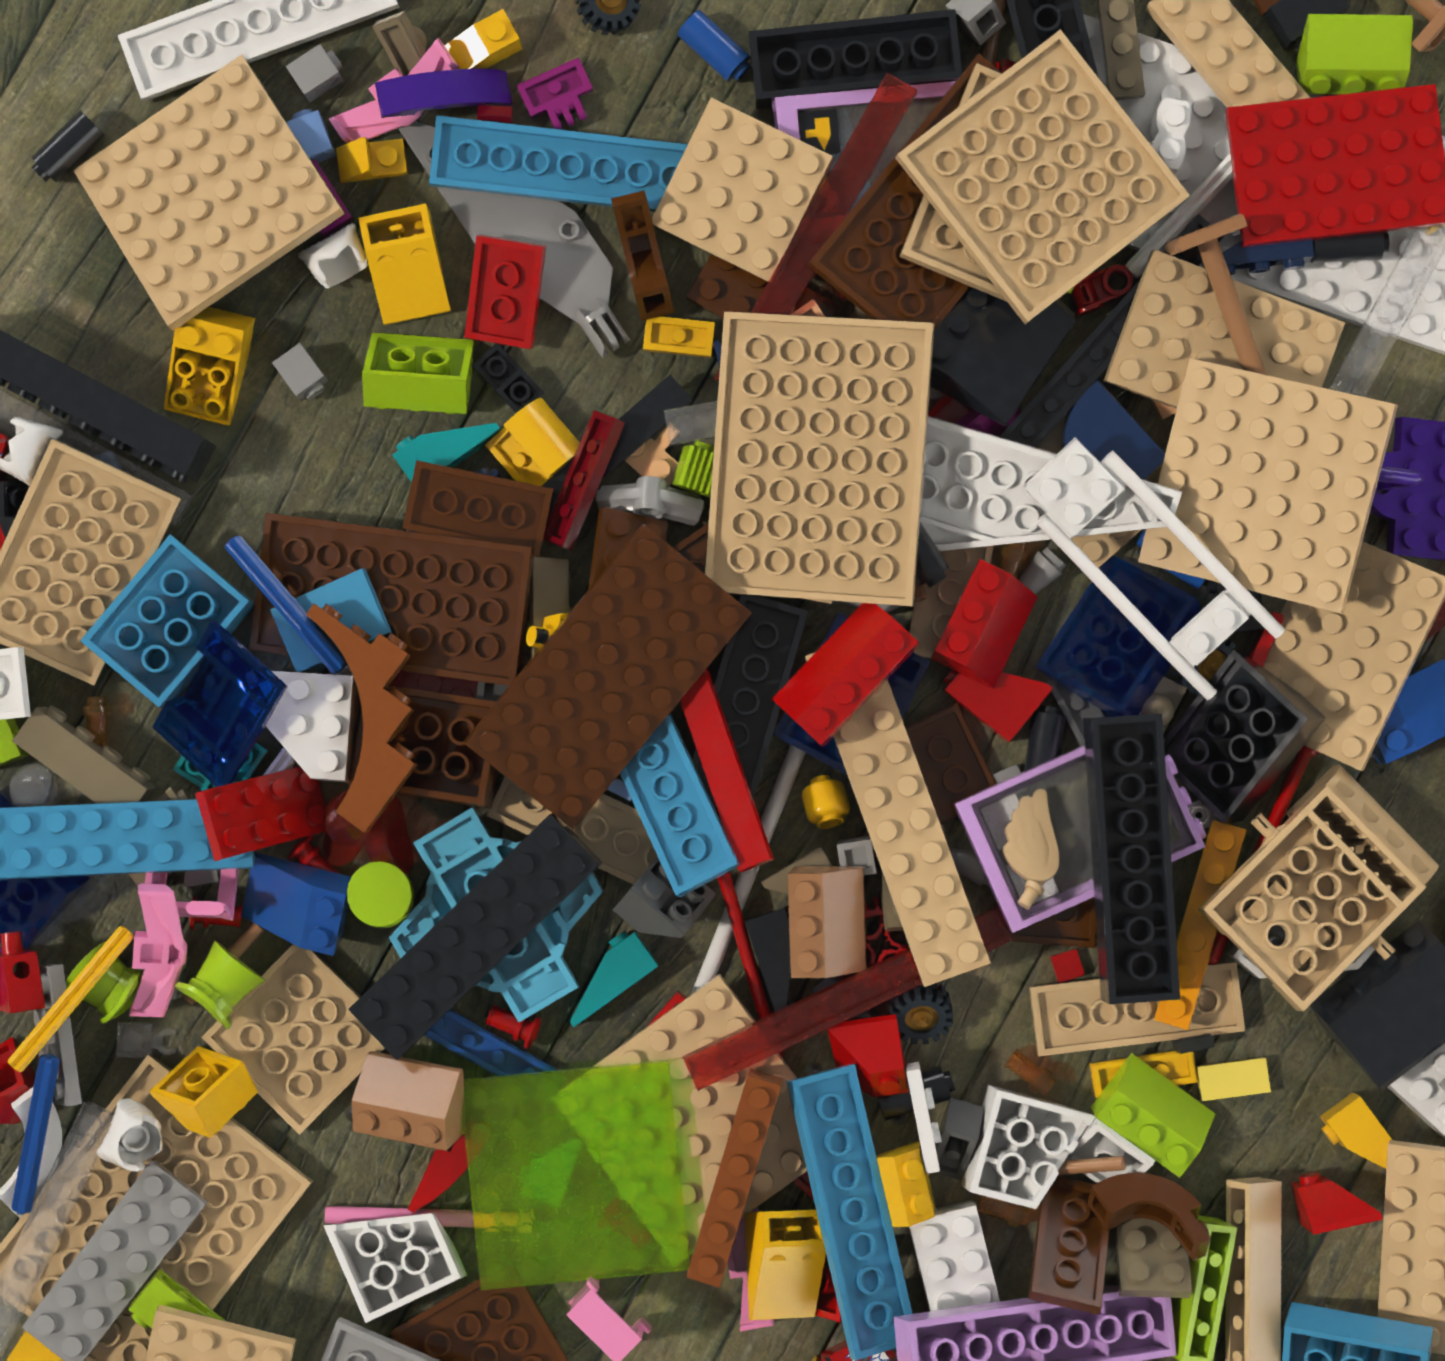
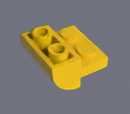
M540 397L526 405L503 424L504 427L485 446L515 481L542 486L575 457L580 442Z

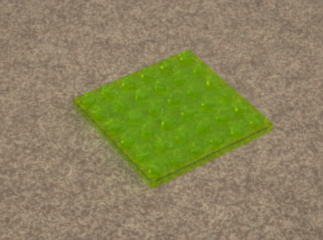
M669 1059L464 1079L462 1114L481 1290L587 1280L590 1276L594 1279L686 1271L689 1269L690 1259Z

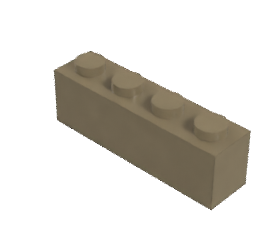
M534 557L520 672L540 649L527 645L526 634L531 626L542 627L543 618L546 616L570 613L571 611L569 605L571 575L568 559Z
M52 705L49 708L36 707L12 740V742L96 804L146 802L156 789L149 782L151 778L147 773L137 767L131 769L122 763L123 757L117 751L108 746H105L103 749L93 741L95 736L90 731L81 726L75 728L65 721L68 718L67 715Z

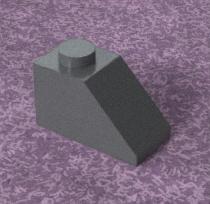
M950 1098L939 1127L942 1142L935 1144L940 1171L934 1173L958 1180L962 1179L979 1139L984 1107L968 1101Z

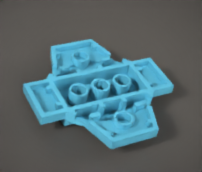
M475 807L470 808L413 842L428 867L430 875L426 884V896L389 937L400 958L520 843L491 836ZM594 873L583 881L476 985L488 989V991L502 993L518 1022L528 1018L579 987L577 980L562 956L567 945L569 931L604 892Z

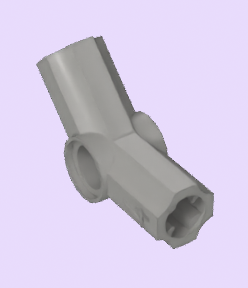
M654 476L640 477L636 483L604 485L600 490H597L596 497L599 510L602 507H607L654 519L666 518L693 526L699 522L704 505L701 495L668 487L664 479Z

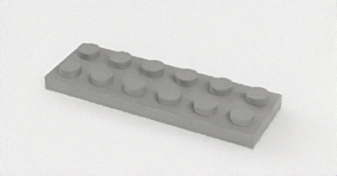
M153 1159L26 1320L22 1328L62 1360L85 1361L207 1205L208 1201Z

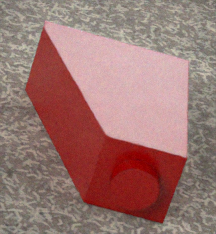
M953 669L942 680L947 684L942 690L1006 743L1013 739L1053 689L1047 683L1001 672L993 689Z

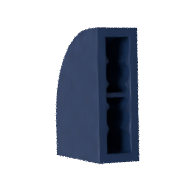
M1096 381L1071 408L1064 423L1061 450L1075 437L1100 462L1113 450L1142 480L1148 477L1164 461L1165 453L1099 381Z

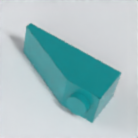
M497 423L422 434L416 438L411 435L396 445L398 451L392 454V456L412 482L416 460L454 468L484 447L501 428Z
M624 930L608 942L612 948L605 953L570 1020L573 1027L659 966V963L636 931L628 935Z

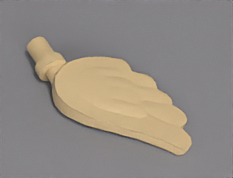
M1044 789L1034 791L1032 797H1022L1019 800L1018 809H1015L1011 814V822L1005 827L1008 842L1003 847V854L1011 868L1027 881L1024 885L1025 891L1017 903L1028 910L1036 898L1042 896L1045 891L1042 888L1043 885L1056 874L1059 868V849L1050 819L1047 792Z

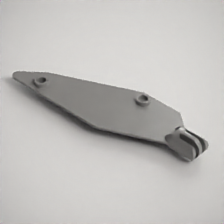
M417 121L408 127H400V133L430 176L435 127ZM437 187L474 244L476 242V235L483 234L546 245L540 299L578 323L602 358L607 356L608 352L593 328L598 331L612 352L619 349L618 341L605 320L608 321L624 345L631 341L608 306L613 267L574 210L560 201Z

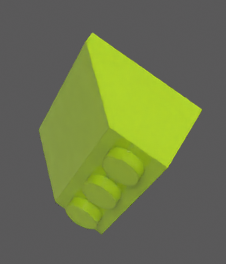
M1308 14L1295 64L1299 85L1307 94H1350L1404 88L1410 72L1413 30L1412 15Z
M372 332L362 371L363 406L379 409H404L415 412L432 411L445 412L447 414H467L471 394L474 340Z
M1132 1052L1090 1107L1097 1119L1179 1178L1201 1151L1215 1117V1112Z

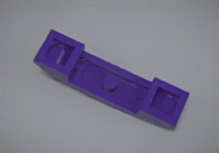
M443 70L401 76L375 83L382 118L415 115L421 110L476 105L511 106L513 104L507 73L503 70Z

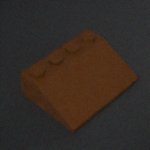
M390 685L387 691L391 693L393 688L399 690L411 699L407 706L414 710L390 745L394 747L397 742L415 754L411 760L417 764V767L396 795L491 809L498 770L466 746L464 740L496 701ZM362 709L348 785H351L360 759L363 739Z

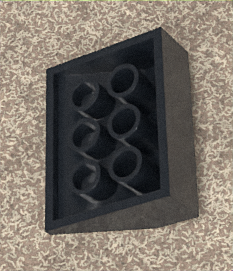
M969 287L934 332L930 387L1006 427L1075 325L1076 319L1054 302L1027 324H1024L1008 302Z
M1234 649L1209 681L1217 690L1214 697L1206 700L1199 693L1164 738L1165 756L1169 754L1172 757L1178 771L1174 776L1224 824L1240 822L1245 819L1326 718L1300 693L1239 650Z
M1417 921L1389 943L1395 948V952L1390 954L1389 958L1384 960L1376 952L1359 969L1351 971L1310 1005L1322 1028L1381 1091L1445 1043V946L1420 921Z

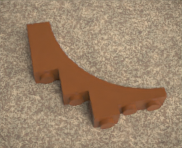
M314 603L306 615L326 632L343 654L353 674L362 706L363 739L360 759L351 786L336 813L362 832L368 833L417 767V764L411 760L415 754L398 742L394 747L390 745L414 712L412 708L407 706L411 699L396 688H393L391 693L387 691V688L411 656L404 651L408 645L392 633H390L388 638L379 633L372 644L367 641L371 635L356 624L349 629L339 622L343 615L327 603L322 609Z

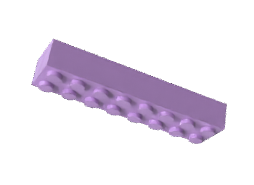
M1119 1285L1103 1288L1102 1308L1098 1315L1028 1298L894 1316L897 1361H1143L1177 1355L1171 1298L1119 1296Z

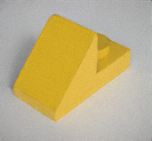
M361 137L336 148L340 183L408 175L403 138L368 142L366 137Z

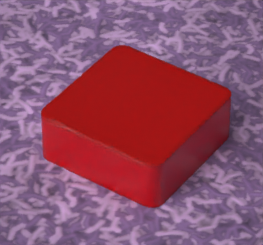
M1070 949L1050 956L1058 982H1065L1085 974L1076 949Z

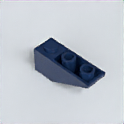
M1313 240L1243 248L1240 241L1224 251L1223 255L1231 275L1236 274V269L1249 268V273H1263L1270 271V266L1283 265L1284 270H1296L1304 268V263H1307L1314 257Z

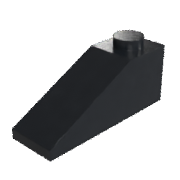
M784 907L745 919V924L778 1021L785 1019L791 976L789 913L786 914Z

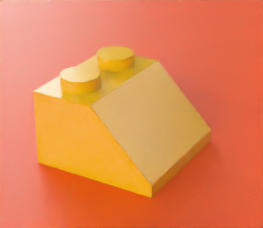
M197 1046L150 1090V1093L187 1130L211 1138L239 1110L243 1109L258 1091L243 1061Z
M915 1141L876 1155L892 1227H910L934 1218L937 1208L930 1177L925 1170L920 1141Z

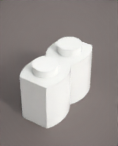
M1164 97L1151 120L1150 132L1153 141L1150 145L1175 175L1186 155L1184 134L1190 125L1191 106L1189 101Z

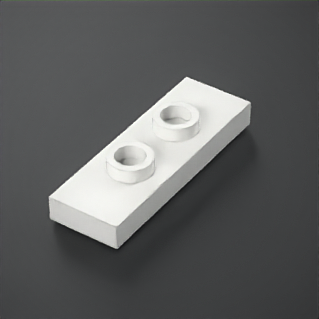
M919 1062L908 1063L906 1073L925 1170L928 1174L939 1172L940 1168L935 1144L942 1141L938 1121L932 1123L930 1121L929 1109L935 1108L931 1087L924 1089Z

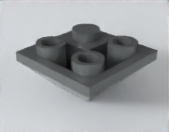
M657 856L614 907L613 911L639 933L682 938L715 897L716 893L705 884L682 897L676 896Z

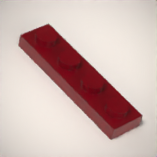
M593 411L547 521L544 540L572 551L625 422L601 412Z

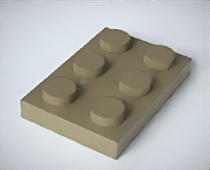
M1146 1218L1131 1219L1114 1227L1119 1296L1191 1297L1192 1284L1189 1255L1167 1227L1157 1221Z

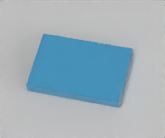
M366 568L359 569L295 598L306 612L309 611L314 603L321 609L327 603L343 615L339 622L349 629L356 624L371 635L367 641L368 643L374 641L379 633L383 636L392 633ZM276 608L270 609L295 671L302 673L322 664V661ZM319 626V628L325 633V635H326V636L331 640V642L336 646V644L333 642V640H332V639L326 634V632Z

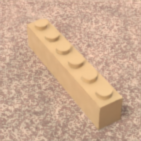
M1261 1177L1226 1179V1222L1238 1227L1226 1288L1225 1361H1281L1282 1181Z

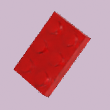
M483 234L476 235L464 338L525 349L534 348L546 245Z

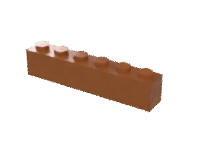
M751 1068L749 1070L686 1275L687 1278L720 1288L783 1078Z

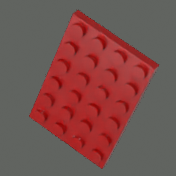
M1436 84L1227 107L1225 110L1237 213L1244 214L1248 225L1239 229L1242 248L1445 225V155Z

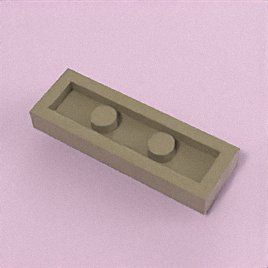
M1097 0L1108 91L1116 101L1143 98L1145 96L1134 0Z

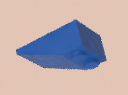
M1444 659L1409 674L1372 752L1377 764L1390 763L1445 736Z
M254 852V868H250L241 916L299 948L334 956L344 935L349 911L347 888L351 877Z

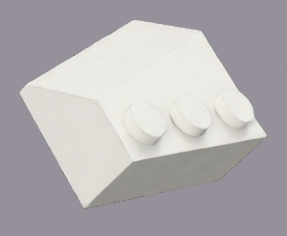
M988 1085L982 1105L984 1110L979 1139L964 1172L961 1186L972 1193L1037 1209L1057 1178L1059 1169L1068 1155L1073 1153L1079 1143L1077 1141L1086 1127L1091 1125L1095 1115L1052 1101Z
M434 1213L324 1225L365 1323L467 1276L454 1243Z

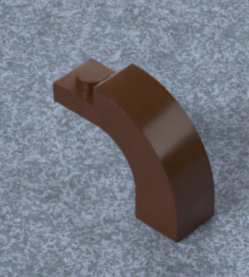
M645 190L611 198L641 321L674 313Z
M1125 1173L1109 1177L1091 1187L1087 1204L1107 1231L1131 1219H1151L1167 1227L1193 1261L1206 1255L1211 1238L1206 1225L1202 1221L1197 1220L1201 1203L1179 1184L1153 1174Z

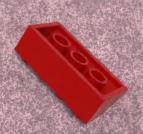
M862 603L772 700L816 742L824 747L918 648L919 641L880 606L872 603Z

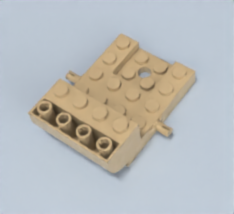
M1340 764L1333 765L1286 812L1289 819L1284 824L1274 827L1262 813L1258 814L1255 817L1256 819L1251 821V824L1265 837L1260 848L1198 909L1222 935H1226L1273 983L1272 986L1296 1011L1304 1012L1368 946L1371 945L1384 960L1395 952V948L1381 934L1426 889V883L1432 878L1439 867L1438 863ZM1274 925L1282 927L1285 931V940L1279 946L1273 945L1268 939V931Z

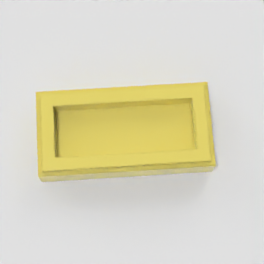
M1266 1057L1196 1066L1201 1101L1271 1092Z

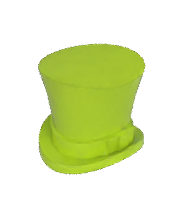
M373 861L363 865L352 875L348 883L347 901L350 909L361 922L370 927L390 928L401 923L409 915L414 904V887L409 875L400 866L389 861Z
M215 940L196 977L192 978L188 984L178 982L174 987L201 1004L220 1024L229 1030L232 1026L230 1014L234 1010L233 1007L266 980Z
M105 942L96 946L76 965L65 982L66 989ZM117 958L84 997L83 1001L96 1007L97 1011L104 1015L99 1020L102 1024L115 1019L130 1009L144 969L127 968Z

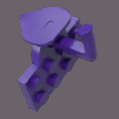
M1410 417L1395 418L1393 452L1385 453L1370 511L1377 517L1389 521L1387 552L1396 556L1445 561V422Z

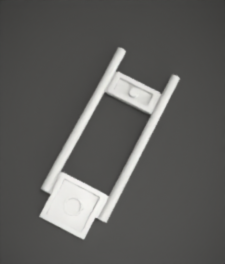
M1075 437L1024 485V488L1048 511L1038 519L1036 524L1206 700L1214 697L1217 690L1194 666H1197L1249 619L1250 615L1275 639L1284 633L1285 628L1223 566L1113 450L1100 462ZM1126 486L1146 504L1226 588L1225 591L1216 596L1179 630L1169 642L1071 540L1072 537L1076 536L1124 491Z

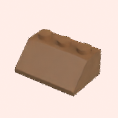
M794 866L787 874L791 978H829L866 971L864 866Z
M373 1051L366 1055L351 1100L353 1132L447 1151L466 1132L463 1069L403 1057L396 1060L392 1055Z

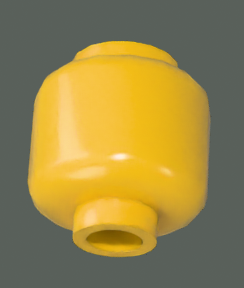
M828 775L817 776L811 779L810 785L802 791L801 798L806 818L810 823L817 825L820 829H830L844 823V818L850 812V805L845 786L841 781L831 779Z

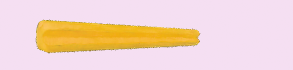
M119 926L11 1055L8 1059L11 1067L18 1072H23L133 940V933L124 926Z

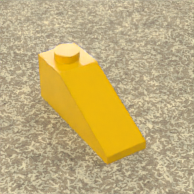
M504 9L472 25L445 45L458 64V69H487L522 50L520 38Z
M1352 1092L1320 1116L1325 1124L1321 1130L1333 1145L1339 1143L1346 1149L1386 1169L1388 1143L1392 1138L1361 1096Z

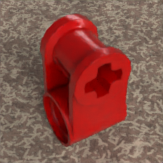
M1112 265L1093 274L1091 273L1079 282L1071 292L1077 308L1075 311L1076 317L1090 314L1103 308L1105 305L1124 298L1133 285L1132 272L1124 265ZM1111 275L1121 276L1125 281V288L1119 291L1111 289L1108 285V277Z

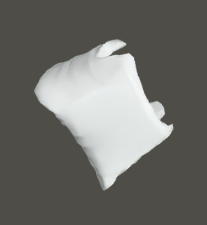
M354 223L347 225L335 234L330 235V237L298 253L299 259L304 261V264L307 265L315 279L325 288H330L349 279L368 266L365 251L358 238L357 227Z
M14 417L10 420V423L16 427V436L8 441L10 451L3 459L0 458V469L30 486L51 439L58 440L63 430L26 418Z
M131 1098L120 1099L117 1102L109 1131L97 1150V1156L124 1169L135 1172L142 1171L145 1168L143 1162L163 1150L160 1132L161 1124L145 1105Z

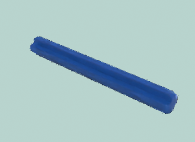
M241 536L231 538L225 545L226 551L332 674L341 672L348 665L343 654L319 626L306 615L307 612Z
M51 1053L41 1055L37 1064L11 1205L12 1210L20 1215L30 1213L33 1209L60 1064L59 1057Z

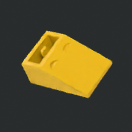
M427 204L359 217L365 253L383 324L389 325L451 312L431 212Z
M207 307L174 330L164 410L228 426L231 425L251 348L255 318Z
M816 1210L744 1213L749 1321L815 1317L826 1256Z

